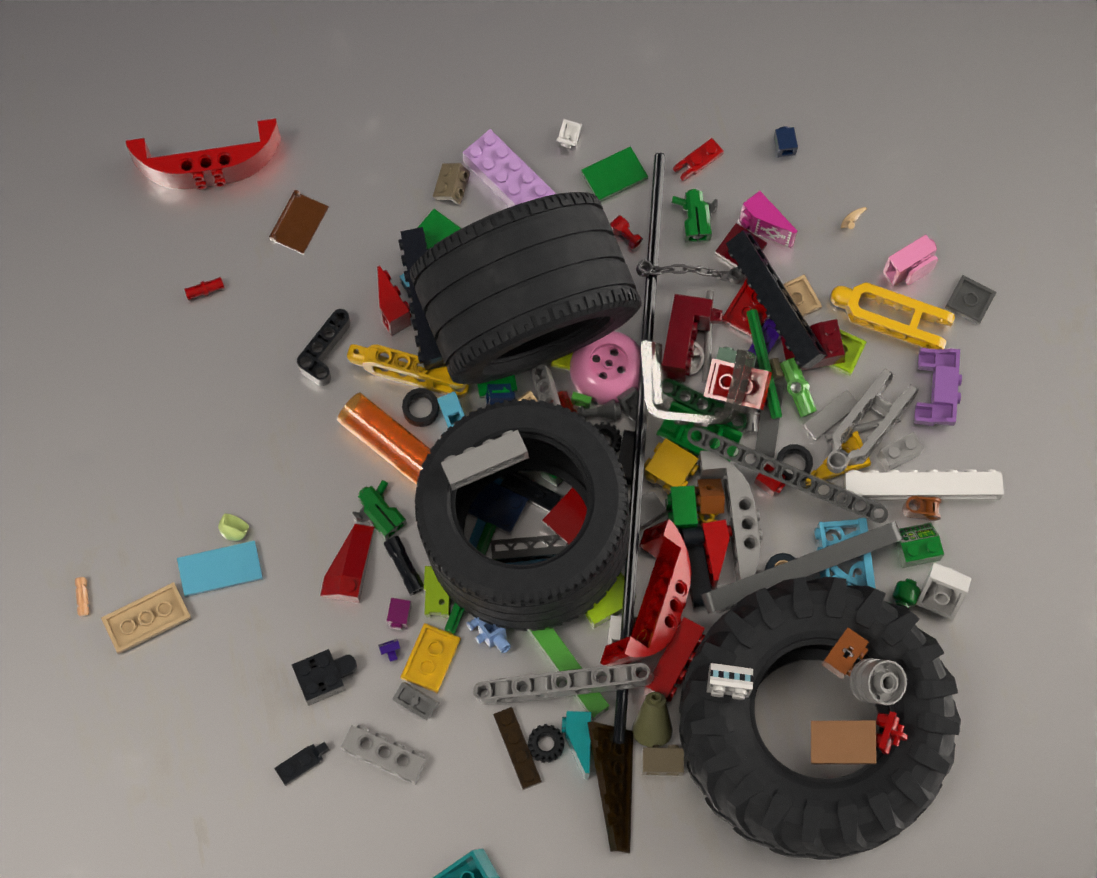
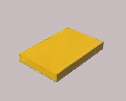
M424 623L400 678L438 694L461 638Z

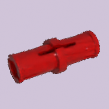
M221 277L207 282L202 281L200 284L185 288L184 290L187 299L191 300L203 295L208 296L209 293L225 288Z

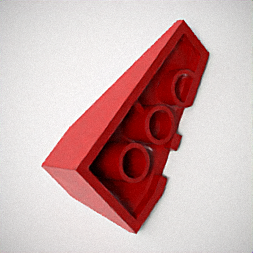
M354 524L324 576L320 597L360 603L375 527Z

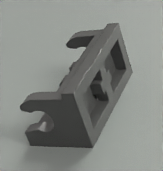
M406 682L401 683L392 699L425 720L432 717L434 709L440 704V702Z

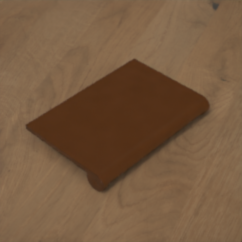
M294 190L269 239L304 254L329 206L302 195L298 190Z

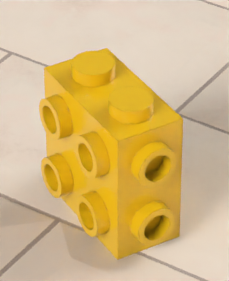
M665 438L662 443L659 442L653 451L655 454L652 459L648 458L646 460L644 476H646L645 478L649 482L661 485L662 489L669 493L671 487L688 485L687 479L690 475L694 476L699 468L697 465L699 458Z

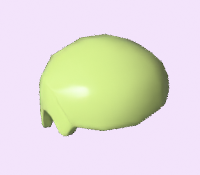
M225 513L219 521L218 529L224 538L231 541H239L246 536L249 525L239 517Z

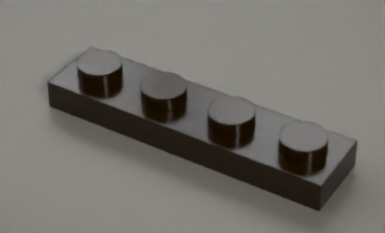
M510 707L494 713V719L522 790L542 783L513 708Z

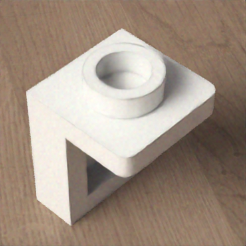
M564 119L559 137L556 140L561 142L560 146L571 148V145L576 146L582 124Z

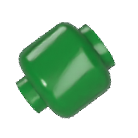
M907 578L905 581H898L892 594V599L895 601L894 604L908 609L915 607L921 589L917 586V582Z

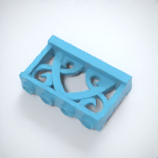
M858 518L856 520L819 522L817 528L814 529L815 539L819 540L817 550L867 532V519ZM856 527L857 530L845 535L841 528ZM831 529L836 530L840 534L841 539L839 540L836 535L831 534L833 541H828L826 532ZM871 552L859 556L861 561L855 563L850 568L848 574L835 565L820 571V578L830 577L831 570L835 574L831 577L847 579L846 583L848 586H870L876 588ZM855 569L861 570V575L855 573V577H852Z

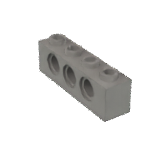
M351 725L341 746L343 751L416 784L426 764L423 754L414 750L412 753L404 750L405 746L398 742H394V744L386 741L387 738L381 734L376 733L374 736L368 733L369 729L364 726L358 725L355 727ZM364 740H370L372 745L368 749L361 748V743ZM381 749H389L390 754L388 757L382 758L379 756ZM406 757L409 761L407 765L399 766L397 764L398 759Z

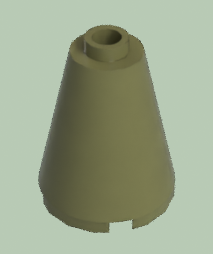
M651 692L646 695L632 726L635 740L646 747H653V745L664 746L670 741L673 733L666 698L659 692Z

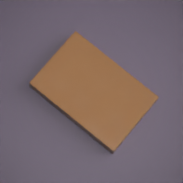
M876 720L811 721V764H876Z

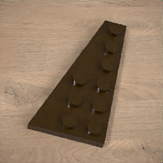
M594 721L587 722L610 852L630 854L633 731L626 729L625 743L615 744L613 742L614 726Z

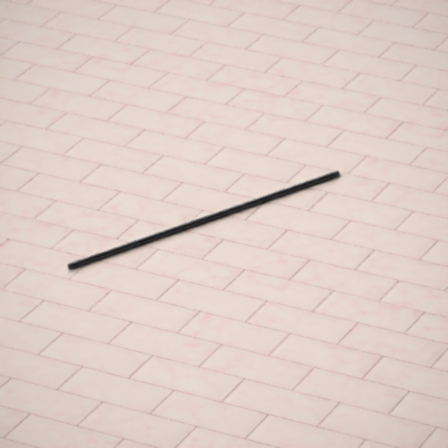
M656 153L654 155L647 260L655 266H658L665 170L664 153ZM657 275L646 276L629 508L630 540L625 564L620 640L631 636L633 632ZM629 689L616 691L613 742L615 744L625 743Z

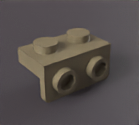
M461 163L442 164L433 198L436 200H452L455 204L461 205L470 171Z

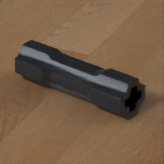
M399 536L387 539L384 542V546L395 563L410 596L423 591L424 584L411 563Z

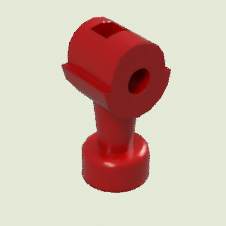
M618 215L610 223L614 235L625 237L632 249H635L642 242L643 238L639 234L634 235L628 229L630 224L622 216Z

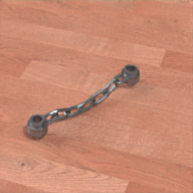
M641 260L636 267V272L641 277L670 272L673 274L693 272L702 276H711L722 281H729L731 284H739L744 278V274L737 267H733L729 272L717 271L705 266L685 264L659 267L652 265L648 260ZM675 267H683V271L674 270ZM701 269L708 270L707 273L700 272ZM723 274H728V278H722Z

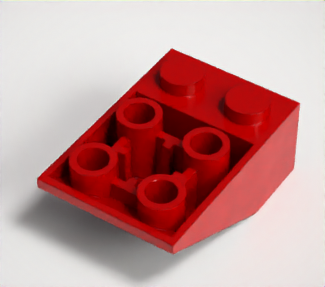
M378 266L381 319L390 335L393 336L411 326L410 318H412L408 302L406 300L402 301L400 297L401 292L399 288L391 284L390 280L392 279L388 271H383L381 266Z

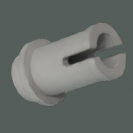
M747 408L746 412H744L747 419L745 432L757 433V418L760 413L758 409Z

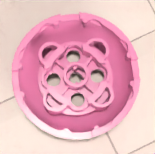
M613 331L603 338L573 352L570 362V375L577 391L580 394L592 397V401L597 402L599 405H603L612 399L615 400V403L619 402L617 396L631 387L637 389L638 392L640 346L629 336ZM616 351L618 355L614 357L610 353ZM600 357L598 363L593 362L592 358L598 359ZM623 367L625 372L620 374L617 369ZM602 373L604 376H607V378L602 379L599 377V375Z

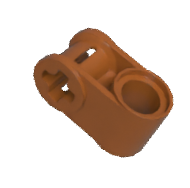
M911 496L904 503L902 512L909 518L937 521L941 519L939 514L941 499L938 497ZM909 504H914L917 510L910 509Z

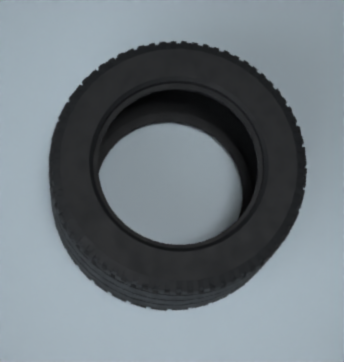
M568 192L549 195L520 203L484 217L454 232L432 246L410 269L412 284L426 314L425 316L448 373L453 382L458 384H479L495 381L557 360L615 331L629 321L642 306L639 292L636 290V285L625 263L618 242L614 237L603 206L595 194L588 192Z
M512 399V401L503 400V403L495 402L492 405L488 404L483 409L480 407L476 411L469 412L467 417L465 415L461 420L454 422V426H450L441 435V439H438L430 449V454L427 455L426 460L422 464L423 470H420L417 480L418 487H416L415 517L419 535L438 582L447 595L451 596V599L460 608H464L467 613L476 619L479 617V620L492 626L495 624L496 627L507 630L513 628L515 631L528 632V629L537 631L545 630L546 627L554 628L563 625L564 622L568 623L571 620L577 619L580 614L583 615L588 610H591L595 603L598 604L606 596V591L609 592L616 582V577L619 576L624 566L630 540L627 481L622 464L619 463L620 460L614 448L611 447L602 433L600 434V431L590 421L586 422V419L575 411L572 413L568 408H563L559 404L555 406L553 403H547L543 400H539V402H536L535 399H521V401H517V399ZM507 431H519L528 451V459L452 491L441 465L445 458L451 455H460L467 448L481 446L488 439L495 440L500 438ZM530 470L545 472L564 480L580 495L587 507V512L579 533L564 550L545 561L528 565L502 563L482 554L464 535L467 513L474 499L488 484L506 474Z

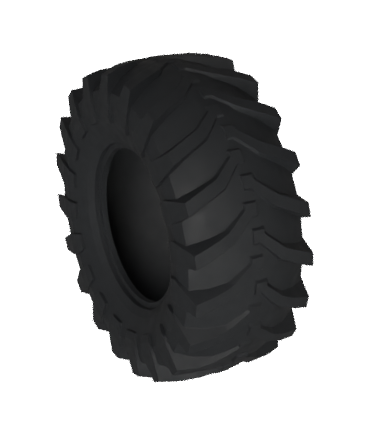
M826 576L806 581L805 577L783 580L768 589L762 588L745 596L727 613L722 615L708 630L690 662L681 691L679 713L681 714L679 725L680 741L684 754L689 760L687 761L689 774L703 795L707 796L705 798L706 803L714 814L734 827L733 830L744 839L768 847L769 850L787 857L832 860L872 850L884 844L913 824L932 804L943 786L942 781L950 772L954 763L956 746L954 738L955 735L960 733L961 719L952 696L958 693L955 677L939 658L944 654L943 649L935 638L915 625L920 618L908 608L884 601L886 593L870 586L846 585L847 579ZM850 628L869 642L865 647L868 651L863 659L890 660L898 663L903 668L906 674L907 686L902 698L895 704L874 705L877 715L879 713L889 715L890 711L897 713L896 716L900 718L898 725L905 726L903 733L908 735L907 741L900 740L898 747L892 745L889 755L882 753L880 748L876 747V764H867L849 775L828 779L808 777L783 765L765 746L755 720L756 692L767 676L784 665L803 660L824 661L845 630ZM847 651L846 653H844L843 657L847 659V657L850 655V652ZM857 658V660L854 662V665L861 660ZM715 663L753 669V689L749 698L736 700L731 695L715 697L711 696V693L706 692L710 664ZM879 727V734L883 735L885 728Z

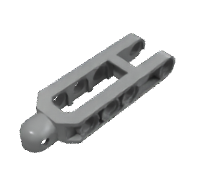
M884 369L832 434V452L827 458L828 469L836 474L844 471L848 465L863 464L914 400L919 389L910 384L905 393H901L894 403L889 402L881 394L891 383L894 373ZM870 408L885 417L882 421L878 422L875 431L867 436L866 442L860 450H852L850 453L842 450L841 445Z

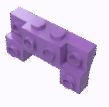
M920 348L918 370L933 371L931 404L916 403L914 424L934 426V424L955 425L957 404H960L961 393L958 392V386H961L962 374H959L960 349Z

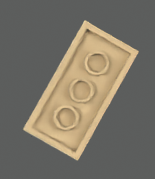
M174 582L101 617L118 654L192 619Z

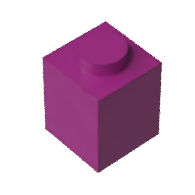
M391 598L387 616V624L390 625V628L402 630V628L408 627L412 607L411 601Z

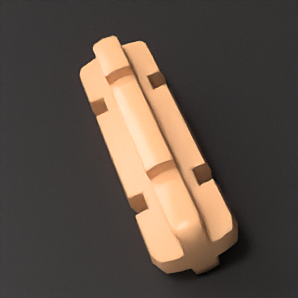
M78 577L75 579V586L77 587L76 601L79 606L77 607V613L79 616L89 615V607L87 606L88 592L86 589L87 580L85 577Z

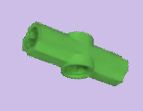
M794 358L780 363V366L788 384L787 391L792 395L800 417L815 413L817 409L809 391L810 386L808 381L804 379L800 367ZM797 383L801 385L800 392H797L795 388Z

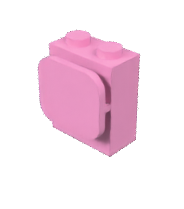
M924 235L888 257L883 273L893 286L905 279L906 284L911 285L935 268L938 261L937 256H934L937 251L935 242L929 239L927 235Z

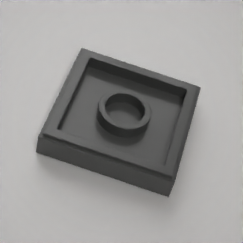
M962 275L945 308L979 325L997 292Z

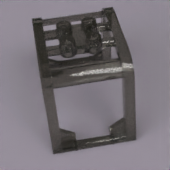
M642 341L641 357L645 406L654 417L674 420V424L689 425V422H694V426L708 427V424H728L740 414L756 356L750 351L737 349L733 376L722 413L712 416L673 412L665 408L663 404L662 344Z

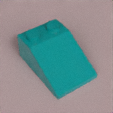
M567 711L566 717H562L561 733H565V739L584 780H588L590 773V734L587 722H591V712Z
M484 848L470 851L433 878L500 877Z

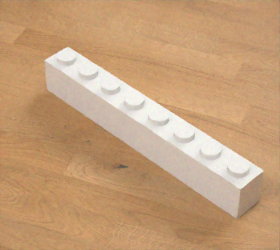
M953 469L946 470L945 472H938L937 470H927L926 472H918V470H908L906 472H899L898 470H888L887 472L869 470L867 473H860L859 470H850L843 477V488L873 501L908 500L911 496L938 497L941 500H1000L1004 495L1002 472H996L994 469H988L984 472H977L974 469L966 470L965 472H957V470ZM844 493V501H846L847 494Z

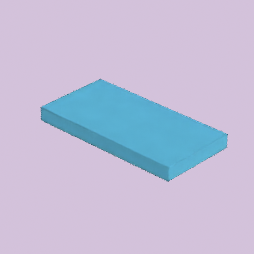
M255 540L177 558L185 597L263 580Z

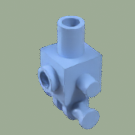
M474 617L470 622H466L471 631L478 626L479 635L475 639L479 644L485 641L490 648L496 645L501 653H506L510 650L511 645L506 639L505 628L496 627L495 624L492 626L479 620V617L477 619Z

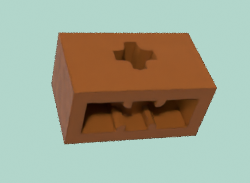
M697 479L695 497L696 507H699L700 514H723L725 495L721 479Z
M847 628L823 661L822 666L841 679L845 675L850 677L851 671L855 666L854 662L857 658L863 659L868 651L865 647L869 642L850 628ZM848 651L850 652V655L846 659L843 656L844 653Z

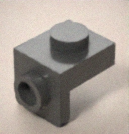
M631 387L617 396L624 414L631 420L636 421L638 392L637 389Z

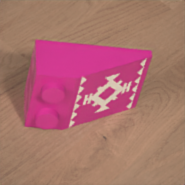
M758 191L742 204L739 219L744 228H748L754 234L789 248L793 247L798 231L761 191Z

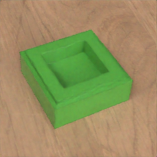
M573 391L571 404L578 407L583 405L584 409H590L592 397Z

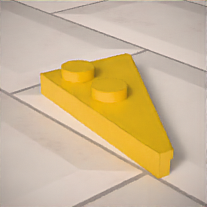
M855 431L841 447L842 450L850 453L852 450H860L863 443L858 431ZM868 457L863 464L848 465L844 471L835 474L828 469L826 458L823 464L810 474L827 480L848 473L850 470H859L871 466V461ZM810 478L805 480L806 486L811 484Z

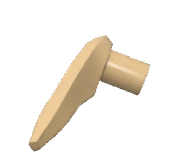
M862 207L848 214L842 221L841 228L853 229L855 227L854 222L857 221L867 208Z

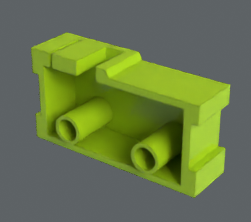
M425 566L424 614L426 618H431V616L449 618L451 596L447 595L438 582L432 566Z

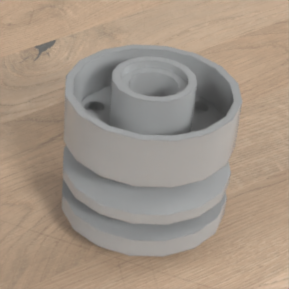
M862 659L855 664L849 679L850 688L855 697L863 702L880 705L895 704L902 698L907 686L906 674L903 668L894 661L883 659Z

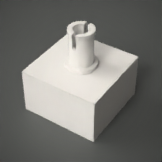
M934 562L921 589L916 605L954 620L968 592L972 578L956 572L954 569L951 570L950 567H944Z

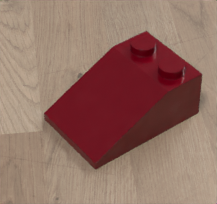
M834 319L811 325V330L828 356L810 369L844 363L845 352L838 320ZM782 336L781 341L785 360L794 358L795 355L785 346L786 341ZM800 367L801 371L809 370L807 368Z

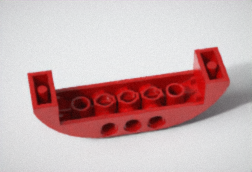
M275 118L257 121L260 142L151 158L145 138L127 140L126 146L135 166L152 182L172 189L202 190L209 186L221 187L225 184L238 182L256 174L274 156L281 138Z
M669 519L647 528L643 532L639 547L654 556L656 561L632 635L605 646L600 661L604 666L630 664L658 653L670 643L681 623V615L687 604L686 599L690 589L691 565L685 542L674 523Z

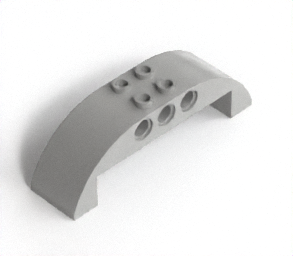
M700 451L698 460L699 479H723L728 522L732 530V537L730 538L736 581L754 575L759 564L760 540L763 539L762 529H758L760 512L759 509L755 508L753 493L743 474L725 458L709 451ZM728 584L717 585L716 589ZM733 605L716 611V614L728 610Z

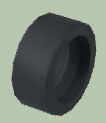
M417 388L408 392L402 403L404 418L408 423L417 427H424L433 423L439 414V403L435 394L425 388ZM423 397L431 402L432 411L428 416L418 418L410 413L409 406L415 398Z
M790 444L783 447L778 453L776 459L781 462L790 453L802 456L806 465L803 471L811 472L813 457L804 446ZM786 470L782 472L786 479H790L793 474L788 473ZM803 477L800 482L804 481L807 477Z

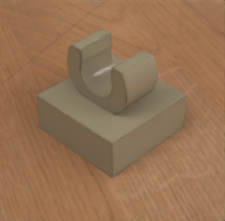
M779 358L770 359L769 362L775 382L784 377L780 366L782 362H779Z

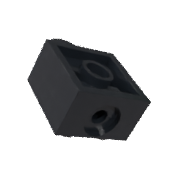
M329 649L291 664L308 706L345 691L346 689L341 678L353 674L357 670V663L353 656L344 655L333 660Z

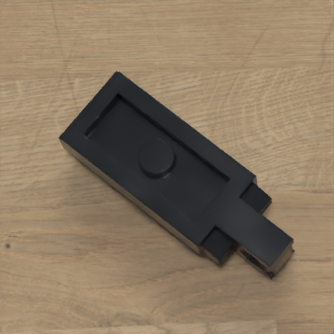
M325 742L316 747L312 744L274 769L284 785L287 786L318 766L319 762L323 760L322 755L330 751L329 747Z

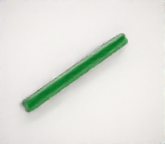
M751 309L746 312L759 369L772 372L758 311ZM772 375L766 399L771 419H779L782 417V412Z
M492 523L485 524L476 547L485 556L496 530V526ZM456 603L453 605L444 628L450 634L456 633L464 612V608H460Z

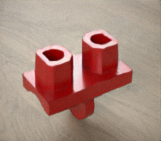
M891 711L889 715L879 713L876 719V725L885 728L883 735L876 733V747L880 748L882 753L888 755L892 745L898 747L900 740L907 741L908 735L903 733L905 726L898 725L900 718L896 716L897 713Z

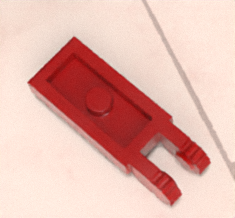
M711 138L677 163L673 170L678 172L687 166L689 169L682 173L680 177L684 181L693 174L696 175L722 156L724 151Z

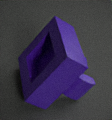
M398 639L378 645L381 655L387 653L390 662L398 659L395 650L400 649Z

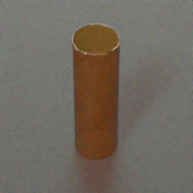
M361 392L355 394L344 405L337 421L417 485L420 470H423L422 464L426 460L427 455L430 454L431 448Z

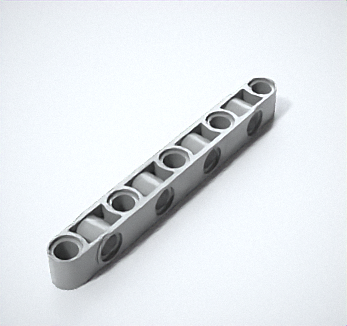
M644 663L619 664L483 681L474 686L473 694L483 704L511 703L647 686L652 683L654 675ZM647 671V675L644 678H638L640 672ZM606 675V681L599 683V678ZM567 680L566 686L559 688L560 682ZM527 685L526 691L520 692L521 686ZM488 689L487 695L481 697V692Z

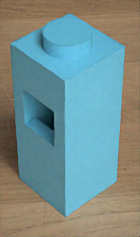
M455 391L437 398L448 428L450 426L453 427L454 422L461 420L465 416Z

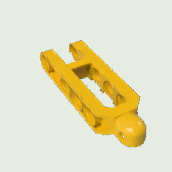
M867 282L855 286L853 289L837 286L830 295L832 304L845 309L852 323L922 348L944 349L946 340L940 336L917 329L920 319L950 327L955 319V315L949 311ZM860 297L877 301L876 303L889 305L897 311L900 309L913 314L910 326L861 309L858 305Z
M351 344L347 352V359L351 363L363 366L364 370L379 377L425 388L444 395L454 392V388L461 389L465 387L462 392H456L458 398L465 397L469 392L468 384L453 382L447 367L425 371L424 367L418 366L420 364L419 359L414 354L377 344L371 345L368 348ZM386 353L389 355V358L381 356L380 354ZM405 358L408 363L399 361V359ZM380 368L387 369L389 371L384 372ZM398 373L405 374L407 376L402 377ZM417 378L423 379V380H426V381L420 382V381L417 380Z

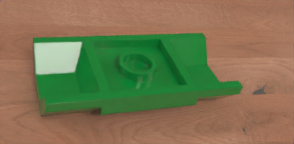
M672 401L668 413L656 433L657 436L666 438L699 456L700 451L707 450L689 442L687 437L688 431L694 426L702 427L737 443L740 442L743 435L742 432L675 401ZM694 430L691 433V438L698 441L702 438V433ZM712 438L709 441V446L714 449L720 446L719 439ZM730 446L727 449L728 455L733 456L737 447Z

